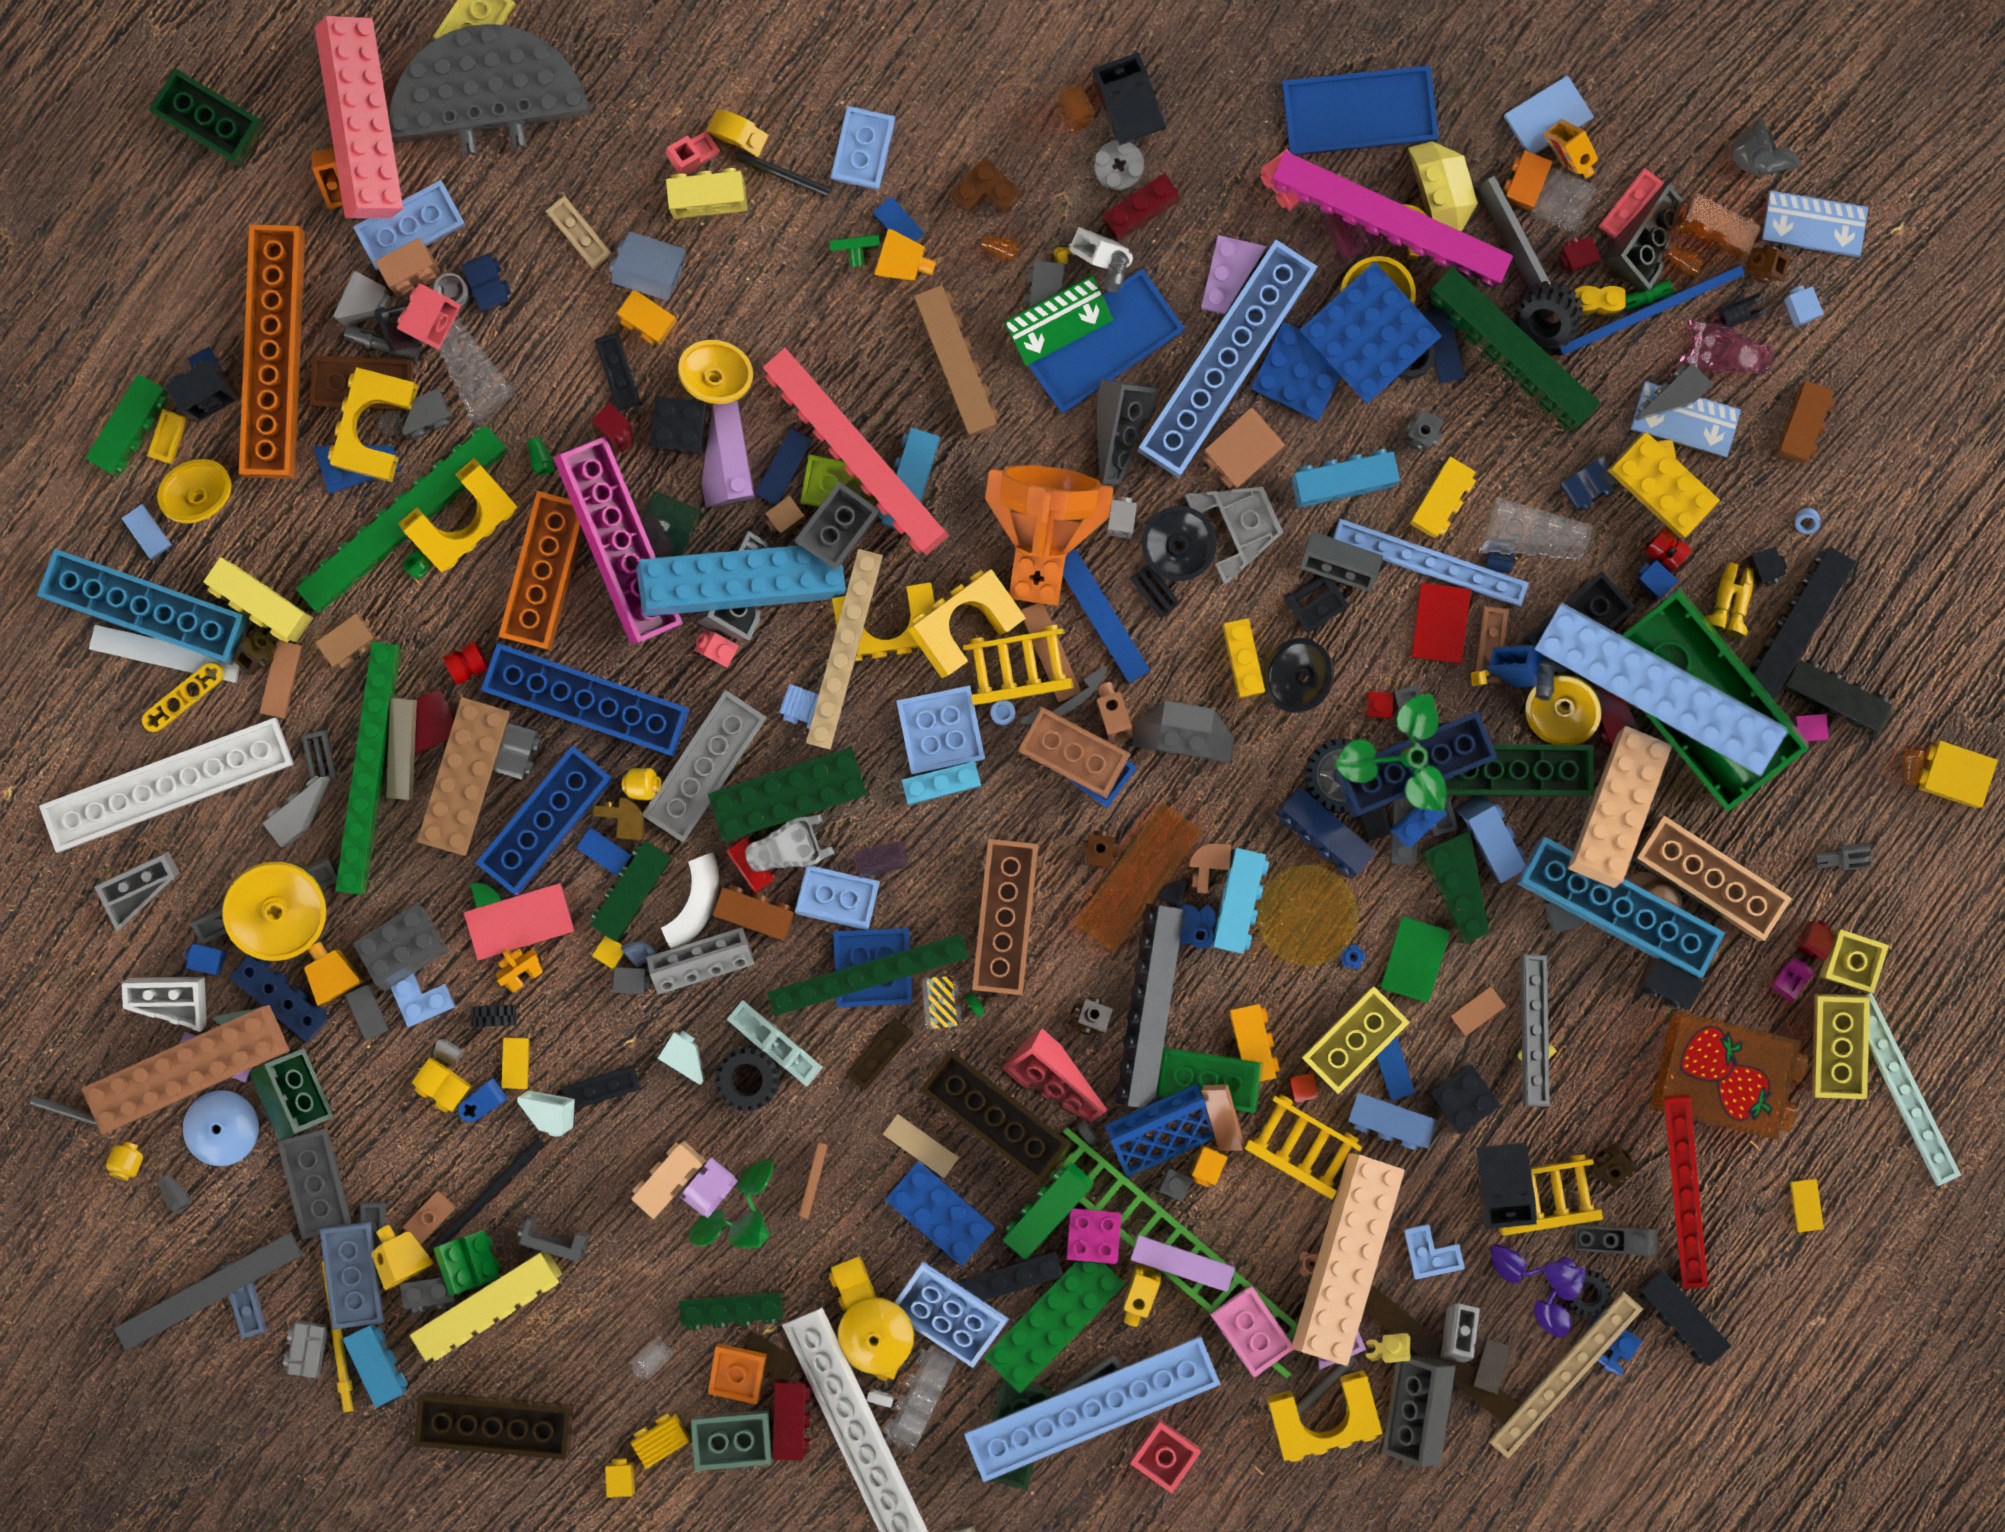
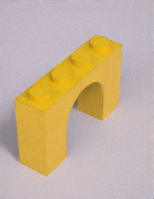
M356 367L355 373H351L348 381V387H350L349 396L343 400L341 410L344 414L342 421L337 422L335 428L337 439L335 446L332 445L330 447L328 459L331 460L330 465L335 468L393 482L399 458L395 455L363 446L357 435V421L361 413L374 404L384 403L410 410L419 386L414 382Z
M475 458L456 473L459 480L473 494L477 503L476 514L468 526L454 532L440 530L430 522L418 507L398 523L405 534L441 573L446 569H451L457 563L458 558L464 553L471 552L480 539L492 534L496 526L501 521L509 519L514 514V510L518 508Z
M992 569L986 572L979 570L969 578L971 583L965 587L963 584H960L950 591L952 596L945 601L941 598L932 604L931 608L933 610L925 615L922 612L911 620L913 625L907 630L941 678L950 675L968 662L949 631L950 616L957 606L971 605L981 610L999 636L1007 633L1026 619Z
M931 582L906 586L911 613L907 629L913 625L911 620L922 612L927 615L933 610L931 605L934 604ZM846 596L832 598L836 627L839 623ZM863 629L855 662L862 661V656L872 655V659L887 657V652L897 651V655L912 653L911 648H918L919 645L907 629L900 636L890 640L877 639Z
M1364 1370L1339 1376L1346 1400V1413L1341 1423L1329 1431H1313L1301 1423L1291 1390L1266 1397L1284 1461H1299L1305 1455L1312 1453L1314 1455H1321L1328 1452L1330 1448L1337 1446L1338 1448H1346L1351 1446L1352 1442L1359 1440L1364 1442L1372 1441L1377 1438V1435L1382 1434L1369 1381Z

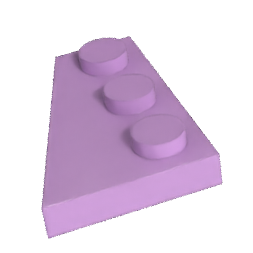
M1218 235L1201 309L1225 314L1267 246Z

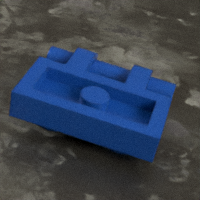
M1598 1313V1314L1596 1315V1317H1595L1594 1320L1591 1322V1324L1589 1325V1327L1587 1328V1330H1588V1329L1592 1326V1324L1601 1316V1314ZM1625 1329L1610 1345L1609 1349L1612 1350L1610 1355L1607 1357L1602 1354L1597 1362L1603 1365L1602 1368L1608 1373L1613 1372L1620 1376L1624 1368L1617 1363V1360L1621 1356L1629 1362L1642 1343V1340Z

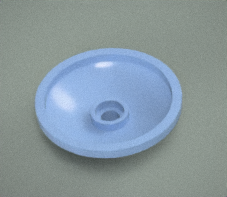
M218 1090L202 1095L189 1107L183 1121V1136L188 1149L197 1159L213 1166H228L244 1159L254 1148L259 1135V1120L255 1109L247 1099L231 1091ZM216 1124L221 1127L219 1134L213 1131V1127Z

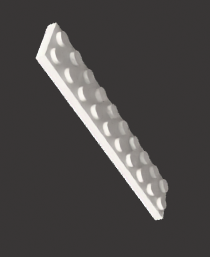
M272 718L39 805L55 852L60 853L293 766L294 763L278 719Z
M823 1308L783 1324L785 1333L879 1532H928L853 1371L840 1348Z

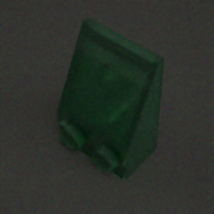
M653 490L641 523L656 558L684 556L702 512L700 509Z

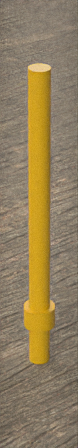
M322 1261V1268H323V1275H324V1282H325V1289H326V1296H327L329 1317H330V1323H331V1315H330L329 1299H328V1292H327V1284H326L324 1261ZM342 1329L332 1330L339 1379V1382H336L338 1393H341L343 1412L354 1411L351 1396L353 1385L352 1380H349Z

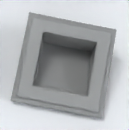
M439 1039L436 1042L433 1054L444 1062L456 1066L464 1051L445 1039Z

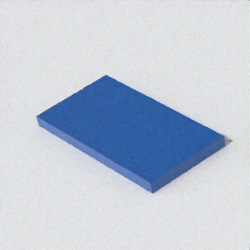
M1430 65L1282 81L1289 152L1295 156L1438 141L1439 139Z
M1143 268L1123 281V286H1120L1117 293L1109 291L1103 295L1114 319L1112 322L1028 365L1062 415L1100 389L1101 379L1114 380L1185 331V328Z

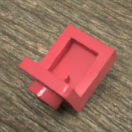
M705 629L697 638L694 651L728 668L739 645L713 631Z

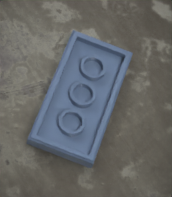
M371 1221L320 1228L332 1330L383 1323L384 1317L378 1271L372 1257L375 1246Z

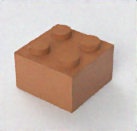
M420 238L375 261L388 287L397 297L400 295L402 297L410 295L419 283H424V285L430 284L437 280V275L441 274L428 247Z

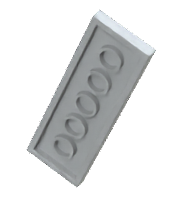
M725 690L661 785L660 791L656 793L642 815L685 843L710 805L707 793L721 789L767 720V717Z

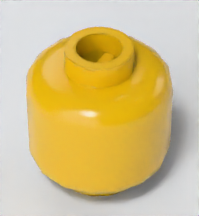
M631 768L622 778V790L631 800H652L661 789V779L651 768Z
M124 1141L123 1145H114L106 1162V1168L110 1171V1176L128 1181L129 1178L137 1175L143 1160V1154L137 1151V1145Z

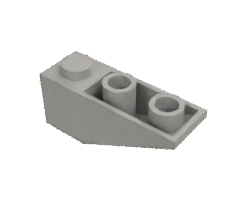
M315 776L305 784L307 788L301 793L299 791L295 792L286 799L288 803L283 808L277 807L267 815L269 819L263 825L280 847L291 845L308 831L330 781L328 776L320 778Z

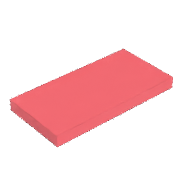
M561 883L464 912L478 960L502 954V951L506 948L512 951L575 932Z

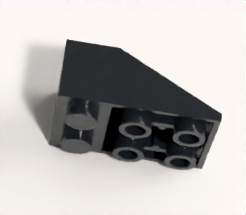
M1139 52L1092 69L1094 87L1119 145L1166 129L1149 75Z
M1527 1142L1476 1147L1481 1221L1485 1228L1496 1229L1537 1225L1536 1200Z

